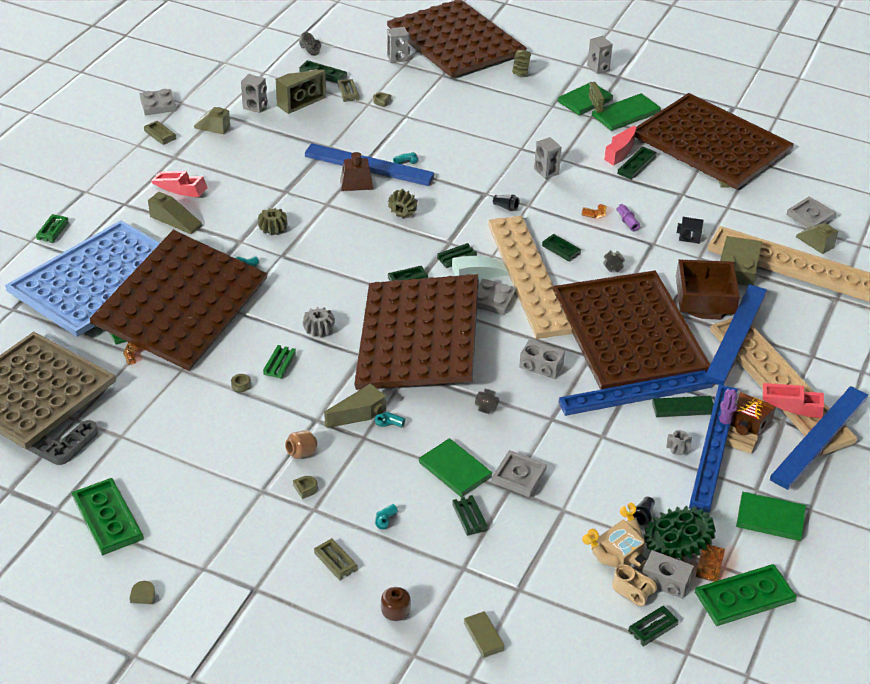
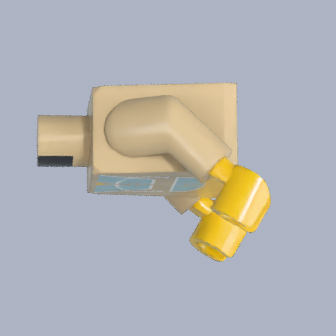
M630 502L627 504L629 512L625 505L620 508V514L623 517H627V521L621 520L600 536L597 530L592 528L583 536L582 541L587 545L591 544L593 554L602 565L617 568L619 565L631 566L633 564L637 569L642 570L647 561L643 557L645 540L637 518L633 517V514L636 512V506Z

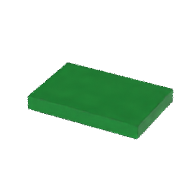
M590 82L559 96L558 102L577 115L594 109L589 97ZM598 86L604 97V103L613 100V94Z
M450 438L419 457V463L461 498L492 477V471Z
M742 491L736 527L801 541L806 505Z

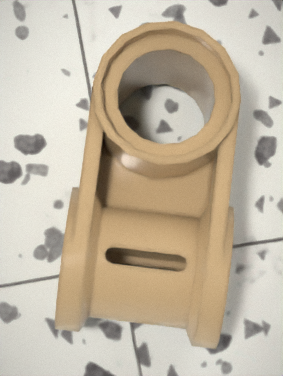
M623 564L616 568L612 582L614 591L628 598L634 604L644 606L649 595L656 592V583L629 565Z

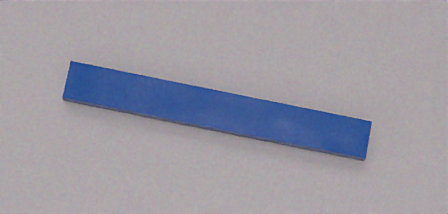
M313 143L305 151V157L343 166L345 159H351L352 154L351 152ZM361 155V158L368 159L371 173L429 186L434 178V172Z
M749 284L705 375V381L717 385L725 384L765 298L767 289Z
M704 370L559 397L558 403L564 415L567 416L651 400L653 398L712 388L713 383L704 380L706 375Z
M718 385L689 504L691 509L696 507L697 510L703 509L704 512L710 513L730 424H723L719 420L721 414L720 404L724 400L726 390L734 389L737 394V388Z
M850 386L771 474L770 481L789 490L864 404L868 394Z

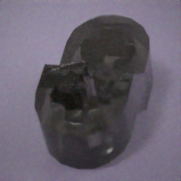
M304 32L301 34L299 40L301 48H305L310 55H318L321 50L320 41L315 40L311 33Z

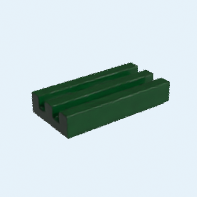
M555 234L542 241L544 248L569 262L581 253L580 248Z
M469 243L437 253V259L445 268L452 266L453 258L477 256V252L473 251Z
M422 265L388 273L390 281L428 278Z
M470 495L468 499L462 497L460 501H457V499L452 501V505L467 536L487 531L488 526L473 495ZM462 506L464 507L469 518V521L471 522L474 529L470 528L461 509ZM474 515H475V517H476V519H477V521H478L480 527L478 526V524H477V522H476V520H475V518H474Z
M663 605L630 625L628 632L630 634L634 633V638L636 640L640 639V644L644 647L676 627L679 620ZM663 614L666 615V616L662 617L661 619H659L658 621H657V620L654 621L655 619H657L658 617L662 616ZM650 622H652V623H651L648 627H646L645 629H643V630H641V631L639 630V629H641L642 627H644L645 625H647V624H649Z

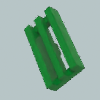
M52 214L36 234L37 240L43 238V241L47 242L49 239L50 243H53L69 223L68 217Z
M277 345L263 369V375L282 379L296 355V349L292 348L289 350V347L286 346L282 349L281 345ZM285 355H288L287 358L285 359L283 365L281 366L282 361H283Z

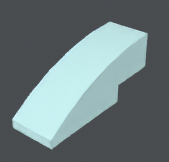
M462 256L452 259V270L456 276L478 274L479 281H481L482 278L492 279L509 275V271L504 263L494 258Z

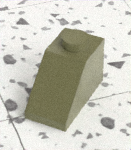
M213 107L200 117L194 128L224 135L230 127L229 110Z
M822 223L796 234V237L821 254H824L835 247L838 231L830 225Z

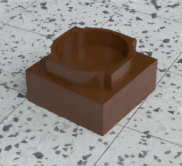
M678 259L676 284L680 312H687L701 319L721 320L723 314L736 313L740 296L734 262Z

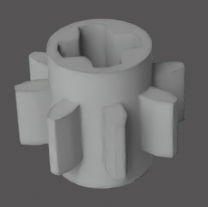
M675 430L673 435L668 434L666 448H670L672 454L683 455L685 451L690 452L692 437H688L685 431Z

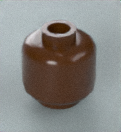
M401 587L386 589L381 596L383 616L391 621L405 619L409 615L411 608L409 593Z

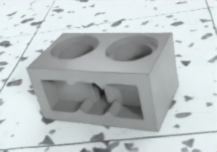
M405 27L387 29V57L390 63L408 61V55H410L408 42H410L411 37Z
M248 74L241 81L243 109L260 113L268 104L266 79Z
M551 137L536 142L534 169L545 179L559 175L562 147Z
M529 339L520 353L519 368L556 379L564 365L565 351Z

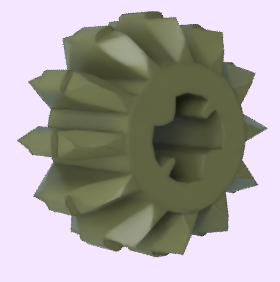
M526 50L516 51L512 70L513 74L518 76L527 75L531 57L530 52Z
M403 188L401 190L396 189L389 197L388 207L391 208L392 213H396V217L400 215L402 218H409L415 213L418 200L409 191L405 192Z
M276 207L274 209L268 208V210H262V213L259 214L258 226L263 233H269L270 235L275 233L277 235L278 232L282 233L287 228V215L282 209L277 210Z

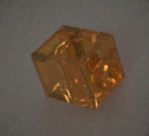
M706 545L707 550L701 551L696 577L715 582L719 578L725 549Z

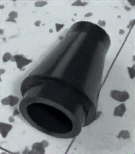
M514 194L494 195L493 204L509 211L517 210L519 207V197H516Z
M648 496L644 497L636 506V512L633 514V517L637 518L640 526H644L652 520L655 501Z

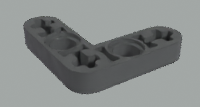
M91 420L83 421L60 442L44 436L27 450L53 464H66L97 436V425ZM72 441H79V443L75 445L69 444ZM44 445L50 446L49 448L44 450L39 449L41 446Z

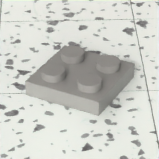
M171 89L139 93L144 115L176 111V104Z
M807 197L789 208L786 215L809 228L831 221L835 218L836 212L813 198Z
M482 278L478 287L477 308L505 315L516 295L517 288Z
M509 450L493 474L491 483L530 497L544 475L547 464Z

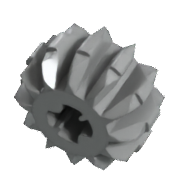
M317 307L316 309L310 308L309 312H305L303 326L307 334H312L313 337L319 335L321 338L323 334L328 336L329 332H333L335 318L331 310H326L325 307L322 309Z

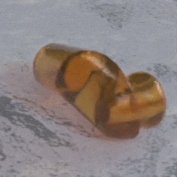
M599 204L598 209L595 210L583 207L581 215L590 218L604 216L607 212V206Z
M128 342L123 351L128 365L136 363L134 351L138 352L140 350V347Z

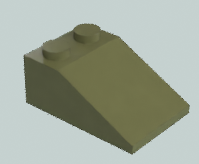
M325 70L288 73L275 79L277 106L287 114L326 98Z
M726 237L720 261L734 262L737 284L754 285L762 241Z

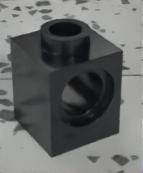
M683 217L682 223H678L676 233L680 234L679 241L700 244L704 220Z

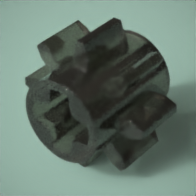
M610 250L604 255L606 260L603 261V264L608 271L612 272L615 270L618 273L624 268L623 262H625V259L619 251L613 253Z
M485 388L484 392H478L475 399V405L479 406L478 411L489 414L490 410H496L499 397L495 396V391Z

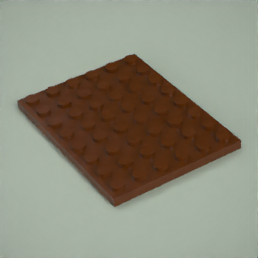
M463 0L445 2L438 6H431L428 9L419 10L418 12L387 21V26L390 29L405 27L411 37L408 43L451 78L513 58L517 50H527L524 45Z
M687 93L636 126L635 138L735 189L740 188L791 151L794 143L691 93Z
M173 229L90 317V323L190 371L264 283L268 273Z
M656 270L552 287L600 390L704 370L707 373L710 363Z
M478 274L369 283L354 382L355 389H362L369 384H372L375 388L473 382L479 287Z

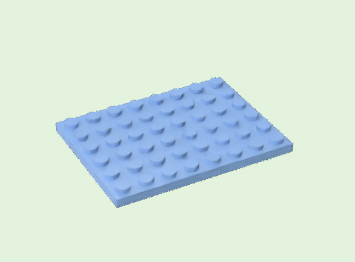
M120 220L6 284V291L78 337L95 327V325L90 323V317L160 242Z

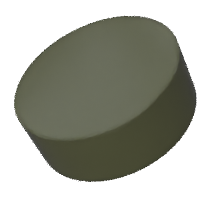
M246 374L234 375L231 379V387L236 392H245L251 387V379Z

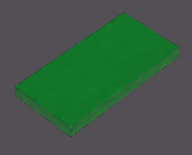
M640 93L604 106L602 112L597 113L596 110H593L592 116L612 131L655 115L661 111V107Z
M113 478L71 492L72 498L102 556L144 540L143 534Z
M774 564L695 588V594L716 627L793 603L797 598Z

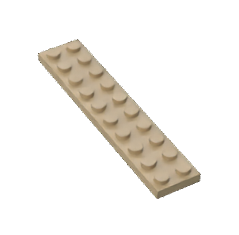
M513 216L488 220V226L505 267L509 271L513 286L517 288L516 293L535 338L540 339L572 334V328L552 289V281L523 217Z
M722 226L718 228L708 245V251L721 255L727 236L762 241L758 267L870 302V272Z
M733 318L711 325L710 331L720 342H722ZM752 325L736 360L763 389V383L804 386V392H814ZM824 403L823 416H824V415L827 413V411L830 409L825 403ZM782 410L804 436L821 419ZM844 425L820 454L825 455L856 443L857 437Z

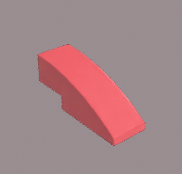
M632 126L612 137L611 144L606 146L605 161L616 165L628 155L634 144L636 126Z
M187 171L159 172L151 180L152 184L164 190L189 197H200L208 188L203 176L189 177Z
M763 383V400L769 404L798 415L814 418L823 417L824 393L804 392V386Z

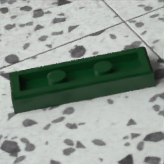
M309 60L299 67L300 72L315 69L325 70V80L335 83L347 77L346 71Z
M642 146L618 169L617 174L632 180L656 157L657 152Z
M711 396L653 398L652 400L656 417L711 415L714 405Z

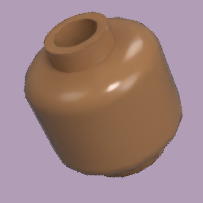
M308 430L291 433L285 442L287 453L295 459L313 455L317 447L316 437Z

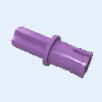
M619 204L616 210L622 217V222L626 223L631 231H637L640 228V223L636 220L634 213L629 211L626 205Z
M734 389L726 390L724 400L720 404L721 414L719 420L723 424H730L732 422L733 413L737 409V394Z

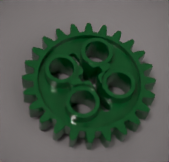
M685 506L683 510H680L679 507H676L675 511L668 509L667 514L660 512L661 517H653L654 522H648L649 528H645L646 534H644V538L650 553L653 550L675 559L679 557L681 561L684 560L685 556L692 559V554L694 553L700 555V549L707 550L706 545L713 544L711 539L715 538L716 532L713 518L709 516L708 512L704 513L703 509L697 511L696 507L688 510V506Z

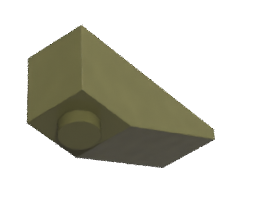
M157 192L148 199L150 217L189 234L194 233L202 226V222L173 197Z
M372 384L365 386L324 411L325 426L330 428L372 420L376 415L386 411V395Z

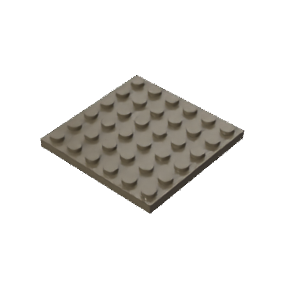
M32 332L0 355V434L27 450L114 384L116 376L42 335Z

